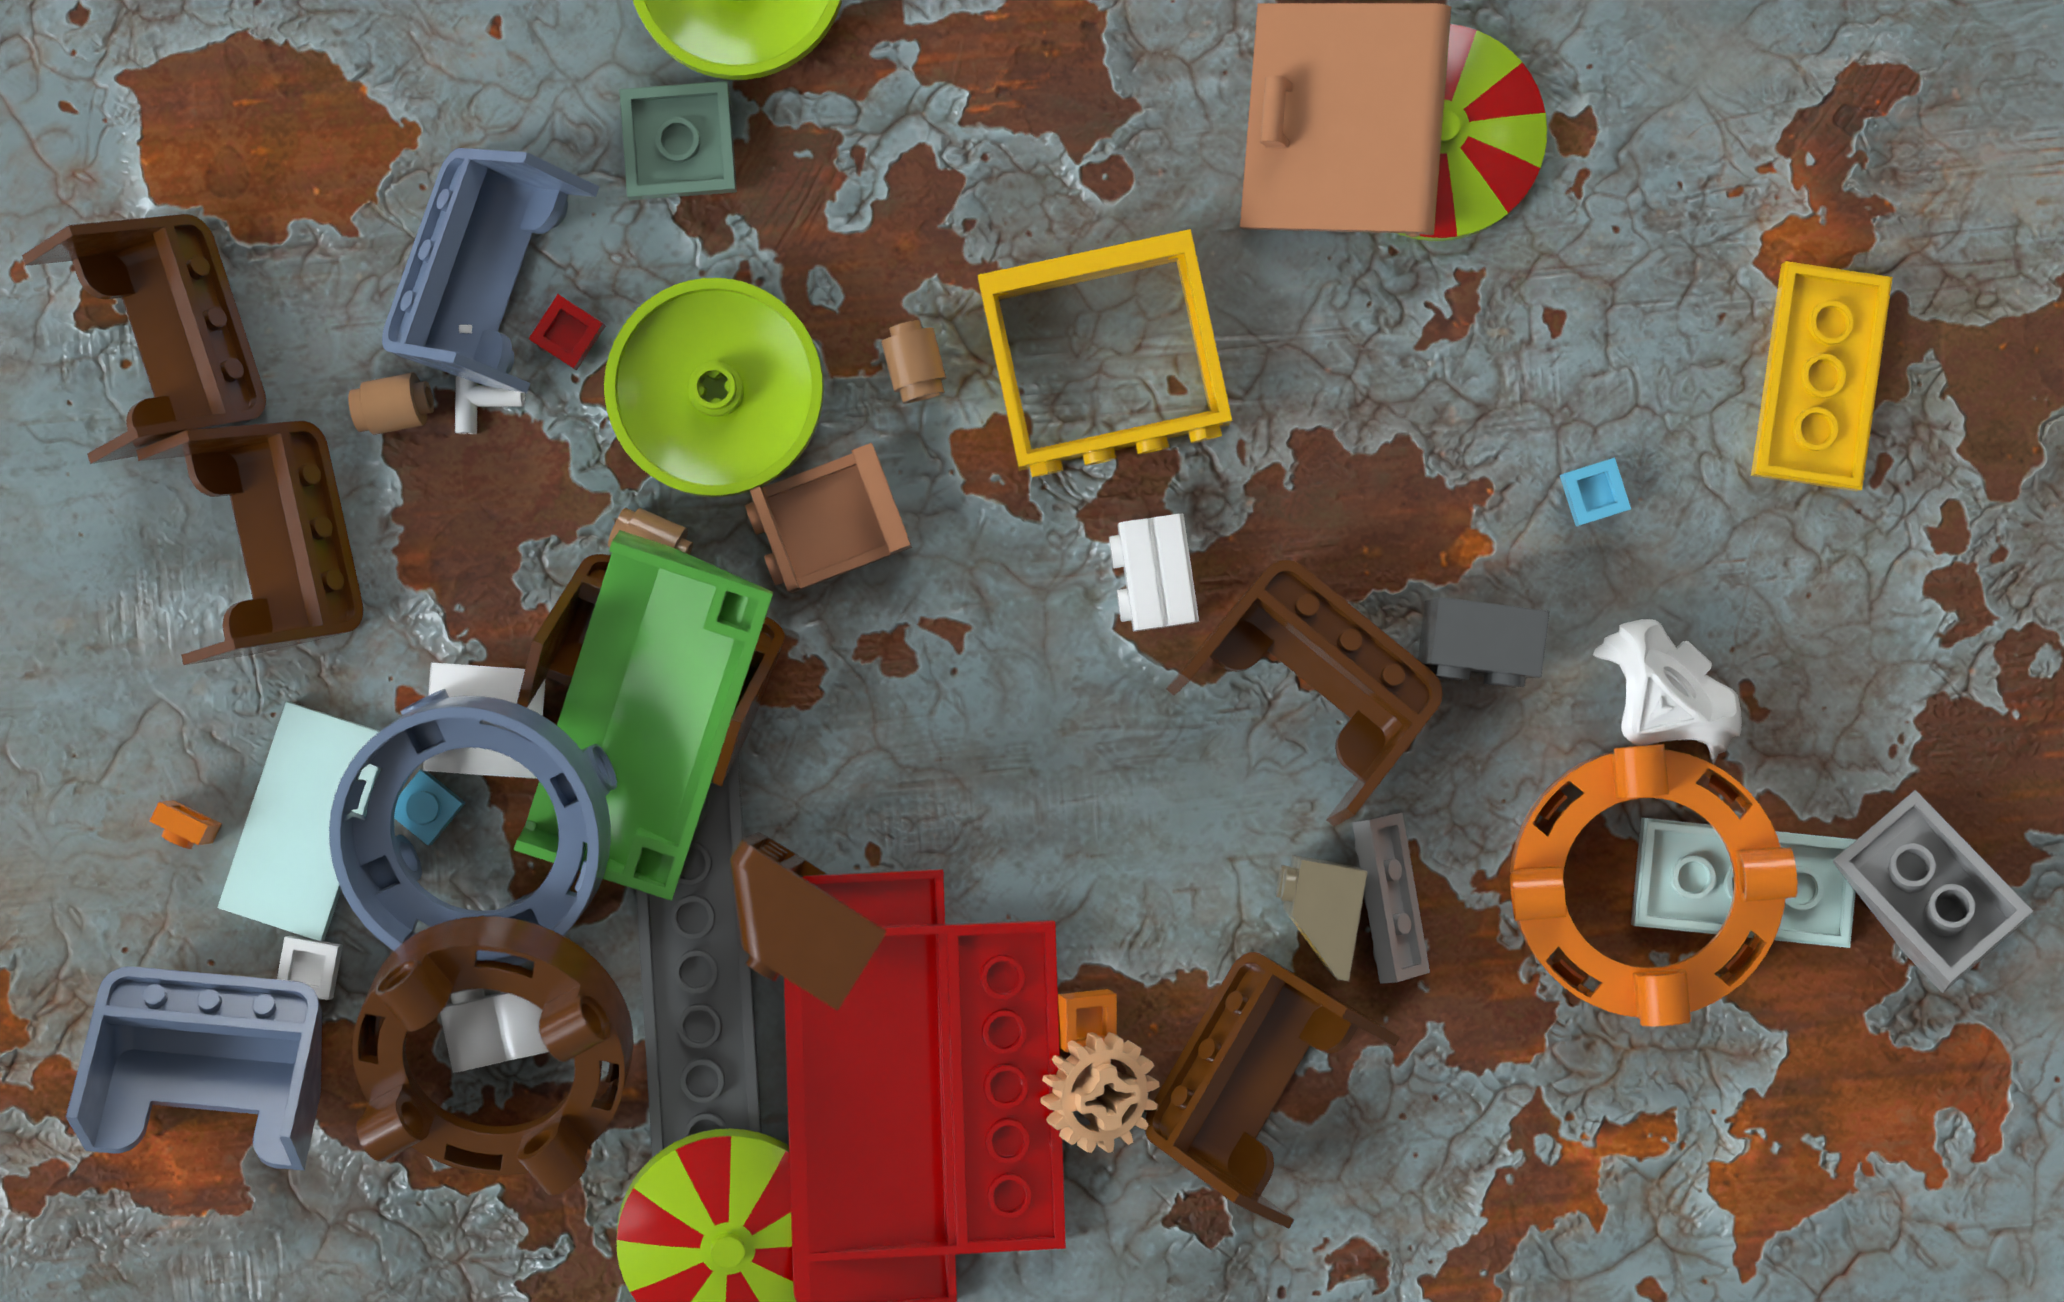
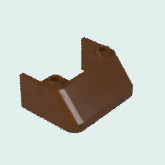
M181 214L68 225L22 255L25 266L72 261L80 284L89 294L99 299L122 298L154 394L153 398L141 400L130 408L126 419L127 432L87 453L90 464L136 457V450L186 430L242 426L259 417L264 411L266 405L265 390L214 236L210 228L198 217Z
M290 421L186 430L136 450L138 461L185 457L190 480L196 489L210 497L230 495L253 599L233 604L224 615L222 626L225 641L182 654L183 665L254 655L338 636L353 631L359 626L364 611L361 592L328 444L324 434L317 426L308 421Z
M591 555L585 558L579 565L532 640L517 704L527 708L546 677L570 686L611 555ZM765 617L714 772L712 783L719 786L723 785L748 736L784 643L785 635L783 629L778 623L768 617Z
M1281 560L1267 567L1211 632L1166 690L1175 696L1194 677L1209 657L1224 669L1240 672L1254 666L1266 651L1275 656L1350 718L1336 738L1335 751L1340 763L1358 779L1326 819L1335 827L1359 811L1436 712L1442 701V686L1438 677L1429 668L1304 566L1295 561Z
M757 832L743 838L730 860L742 948L750 955L746 964L772 981H775L779 974L838 1011L887 931L801 877L828 873L762 833Z
M1257 952L1246 953L1232 965L1154 1099L1158 1106L1156 1110H1148L1145 1120L1149 1126L1145 1130V1134L1152 1144L1234 1204L1290 1229L1295 1219L1261 1195L1272 1176L1274 1157L1269 1147L1256 1139L1310 1045L1323 1053H1336L1350 1042L1358 1027L1393 1046H1396L1400 1036L1266 956Z

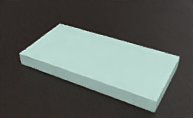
M285 702L217 908L320 942L325 940L341 892V887L332 864L329 845L330 814L334 796L349 763L359 750L380 731L293 702ZM369 764L362 769L359 780L367 782L361 795L359 808L351 811L366 816L370 794L382 768Z
M1641 817L1631 925L1717 934L1729 913L1734 891L1732 863L1722 839L1710 824ZM1775 831L1780 846L1791 848L1793 851L1797 871L1796 898H1785L1781 924L1774 940L1850 948L1856 891L1834 865L1833 860L1857 839ZM1750 931L1747 937L1753 938L1755 933Z

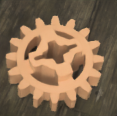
M1093 1032L1087 1033L1085 1047H1082L1073 1040L1069 1041L1068 1049L1071 1055L1066 1060L1057 1055H1054L1051 1059L1055 1066L1059 1068L1057 1074L1043 1075L1042 1081L1053 1088L1052 1093L1041 1097V1104L1050 1110H1055L1047 1117L1048 1124L1057 1130H1061L1059 1136L1071 1145L1077 1142V1146L1089 1153L1093 1152L1096 1144L1107 1153L1113 1152L1114 1139L1116 1138L1130 1145L1133 1143L1130 1130L1135 1125L1145 1130L1149 1126L1142 1117L1144 1110H1156L1158 1106L1157 1103L1148 1098V1092L1160 1087L1159 1081L1146 1075L1154 1067L1153 1062L1143 1055L1139 1056L1142 1050L1139 1046L1129 1040L1123 1043V1039L1114 1033L1108 1032L1104 1041ZM1111 1059L1120 1061L1127 1073L1121 1074L1118 1072L1117 1067L1111 1064ZM1078 1111L1084 1114V1117L1090 1121V1125L1079 1123L1073 1112Z

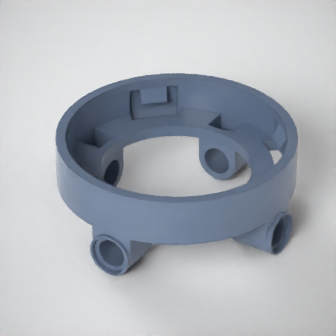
M442 689L400 711L402 716L372 737L349 763L339 782L331 808L329 845L332 864L342 892L354 913L380 941L392 950L397 949L403 942L416 934L414 932L418 920L431 927L464 917L499 916L531 922L553 930L562 936L567 934L568 930L590 905L597 893L609 859L611 823L605 796L617 787V779L613 766L604 750L598 744H593L581 750L562 729L549 719L522 705L503 699L485 696L449 698L446 690ZM458 748H482L511 757L526 767L539 780L554 806L559 828V842L552 869L546 880L537 890L518 898L504 908L488 911L468 910L450 905L436 898L417 882L422 876V868L413 845L405 836L401 834L395 836V808L405 782L420 764L442 752ZM371 764L382 768L371 791L367 815L364 816L351 810L359 808L361 795L367 782L359 780L362 769ZM587 843V861H583L585 846ZM582 865L581 873L575 886L577 893L569 891ZM478 950L477 960H493L514 965H520L529 961L522 957L493 951Z

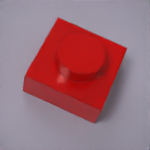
M557 294L528 339L577 371L606 325Z

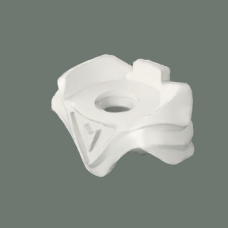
M1641 619L1619 625V632L1605 637L1603 644L1594 650L1593 655L1595 657L1619 664L1626 678V706L1621 721V729L1623 735L1634 745L1643 746L1672 740H1696L1708 746L1710 750L1709 761L1714 765L1718 754L1727 751L1732 737L1740 736L1742 718L1739 698L1736 692L1706 675L1711 669L1712 663L1689 641H1683L1676 648L1658 621Z

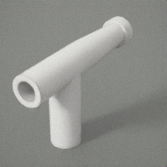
M459 325V333H472V325ZM456 376L455 433L477 434V407H523L525 404V393L477 385L476 382Z

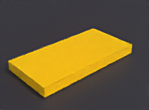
M1788 261L1781 264L1751 476L1850 491L1862 490L1893 277Z

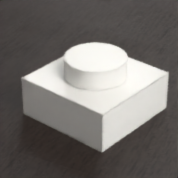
M295 936L284 937L277 980L305 983L315 991L319 999H333L343 945Z

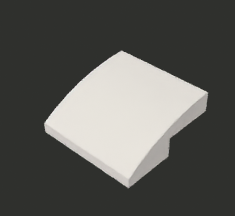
M431 662L429 695L445 689L449 698L485 696L517 704L525 669ZM545 680L527 707L542 716ZM482 748L448 750L427 759L423 763V771L536 778L526 767L511 757Z

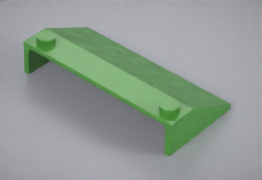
M619 530L611 542L609 552H612L557 726L581 750L593 744H598L608 756L616 774L617 787L605 796L611 823V844L603 879L672 901L774 592L678 549ZM539 782L527 821L516 841L514 850L554 863L559 842L558 821L552 801L543 785ZM587 843L585 846L583 861H587Z

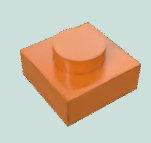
M175 800L158 802L149 821L164 828L161 835L164 839L186 849H192L194 843L197 845L213 843L222 823Z
M1109 989L1058 994L1059 1048L1069 1052L1068 1042L1071 1040L1085 1047L1087 1033L1090 1032L1100 1036L1103 1041L1108 1032L1117 1035V994Z

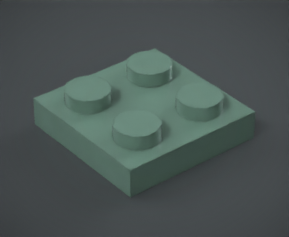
M727 81L619 89L626 189L629 200L737 192L730 88Z

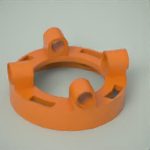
M1664 744L1614 748L1612 752L1595 756L1576 765L1550 784L1530 808L1515 840L1510 867V893L1514 920L1517 921L1525 942L1544 969L1564 988L1578 998L1603 1010L1624 1016L1637 1017L1640 1019L1641 1026H1670L1691 1022L1690 1012L1704 1008L1725 997L1740 986L1756 970L1776 937L1785 907V898H1796L1797 871L1792 849L1780 846L1770 819L1761 805L1742 784L1724 770L1703 759L1673 750H1665ZM1702 775L1710 778L1708 786L1721 794L1730 804L1736 800L1744 810L1740 818L1719 797L1696 784ZM1570 783L1575 785L1583 793L1561 813L1548 835L1544 834L1535 826L1540 816L1549 820L1556 809L1567 799V796L1561 790ZM1632 799H1665L1695 811L1718 833L1725 844L1732 863L1734 874L1733 899L1721 929L1699 952L1685 960L1667 966H1631L1601 954L1579 933L1566 906L1563 882L1564 867L1575 838L1583 827L1600 812L1613 805ZM1750 931L1755 933L1749 945H1743ZM1558 946L1577 967L1601 982L1594 991L1581 984L1585 978L1574 971L1565 961L1560 959L1554 963L1551 960L1550 956ZM1737 953V955L1728 963V961ZM1726 965L1728 970L1720 977L1714 974Z

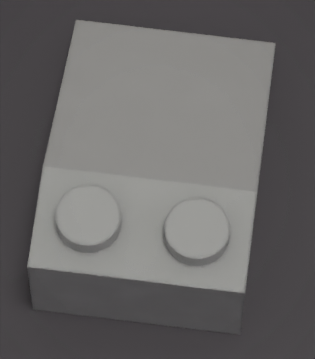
M1916 790L1833 860L1834 865L1901 950L1942 993L2024 924L2033 912Z

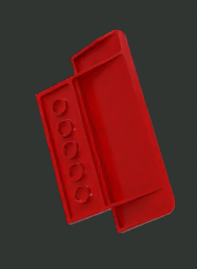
M943 869L801 876L882 927L887 933L838 1011L784 977L793 1292L796 1302H957L955 1254L1066 1249L1062 1138L1059 1136L1061 1130L1055 1129L1046 1120L1055 1110H1050L1041 1104V1097L1052 1093L1053 1089L1042 1081L1043 1075L1057 1074L1059 1068L1055 1066L1051 1059L1054 1055L1060 1056L1055 921L1035 920L945 924Z

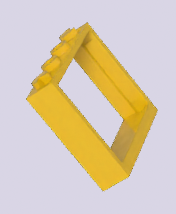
M1191 229L977 275L1019 471L1030 469L1032 477L1054 474L1063 471V461L1083 457L1085 466L1101 464L1115 460V450L1136 446L1138 454L1156 452L1169 448V438L1188 434L1191 443L1207 441L1221 437V427L1229 426L1232 422ZM1177 262L1209 411L1031 449L999 300Z

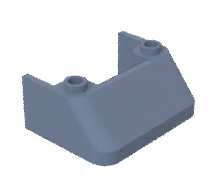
M458 148L452 151L443 162L389 311L382 334L384 349L405 359L485 386L527 393L530 383L509 374L514 363V352L510 338L498 332L532 233L544 234L551 228L560 225L567 213L568 195L596 197L599 186L528 152ZM459 325H472V333H459Z

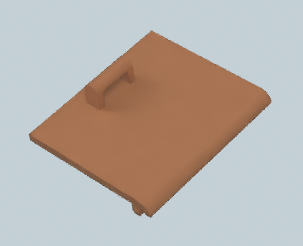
M1258 3L1240 228L1252 230L1405 233L1410 237H1417L1420 234L1434 235L1451 6L1438 3Z

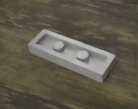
M1403 812L1385 814L1352 822L1355 835V850L1359 858L1360 868L1368 871L1364 889V902L1368 911L1374 946L1373 955L1377 963L1380 984L1400 982L1430 973Z

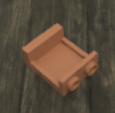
M872 443L851 450L852 454L813 469L765 487L757 486L750 489L754 502L745 505L746 511L756 535L764 532L767 535L773 552L764 555L775 586L785 583L788 592L794 593L912 548Z

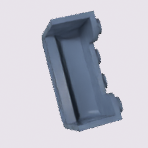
M133 966L118 968L109 973L100 984L66 1118L85 1151L123 1153L133 1149L143 1139L147 1130L152 1105L258 1114L253 1136V1146L258 1158L264 1164L273 1168L304 1171L321 1095L322 1009L318 997L309 985L298 981Z

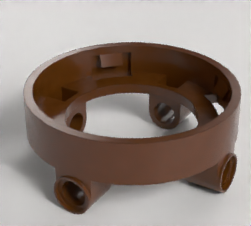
M499 916L464 917L431 926L415 934L395 949L382 964L369 989L354 1029L352 1048L354 1068L359 1085L368 1101L364 1115L357 1122V1135L363 1149L374 1160L384 1162L412 1147L437 1162L469 1172L489 1175L530 1173L550 1196L566 1191L584 1174L587 1168L585 1157L588 1147L598 1139L613 1119L621 1101L632 1061L634 1046L633 1027L628 1007L617 984L593 956L570 939L543 926L519 919ZM478 950L507 953L535 962L534 969L532 971L518 965L500 961L477 960ZM471 989H489L513 994L543 1010L539 1020V1032L542 1041L550 1054L557 1060L566 1062L574 1058V1081L570 1091L558 1106L533 1121L513 1126H489L469 1122L439 1107L419 1087L411 1073L406 1057L407 1032L418 1030L435 1019L447 1005L451 993ZM385 1017L379 1034L380 1019ZM602 1061L609 1062L606 1082L612 1083L599 1100H594L601 1079Z

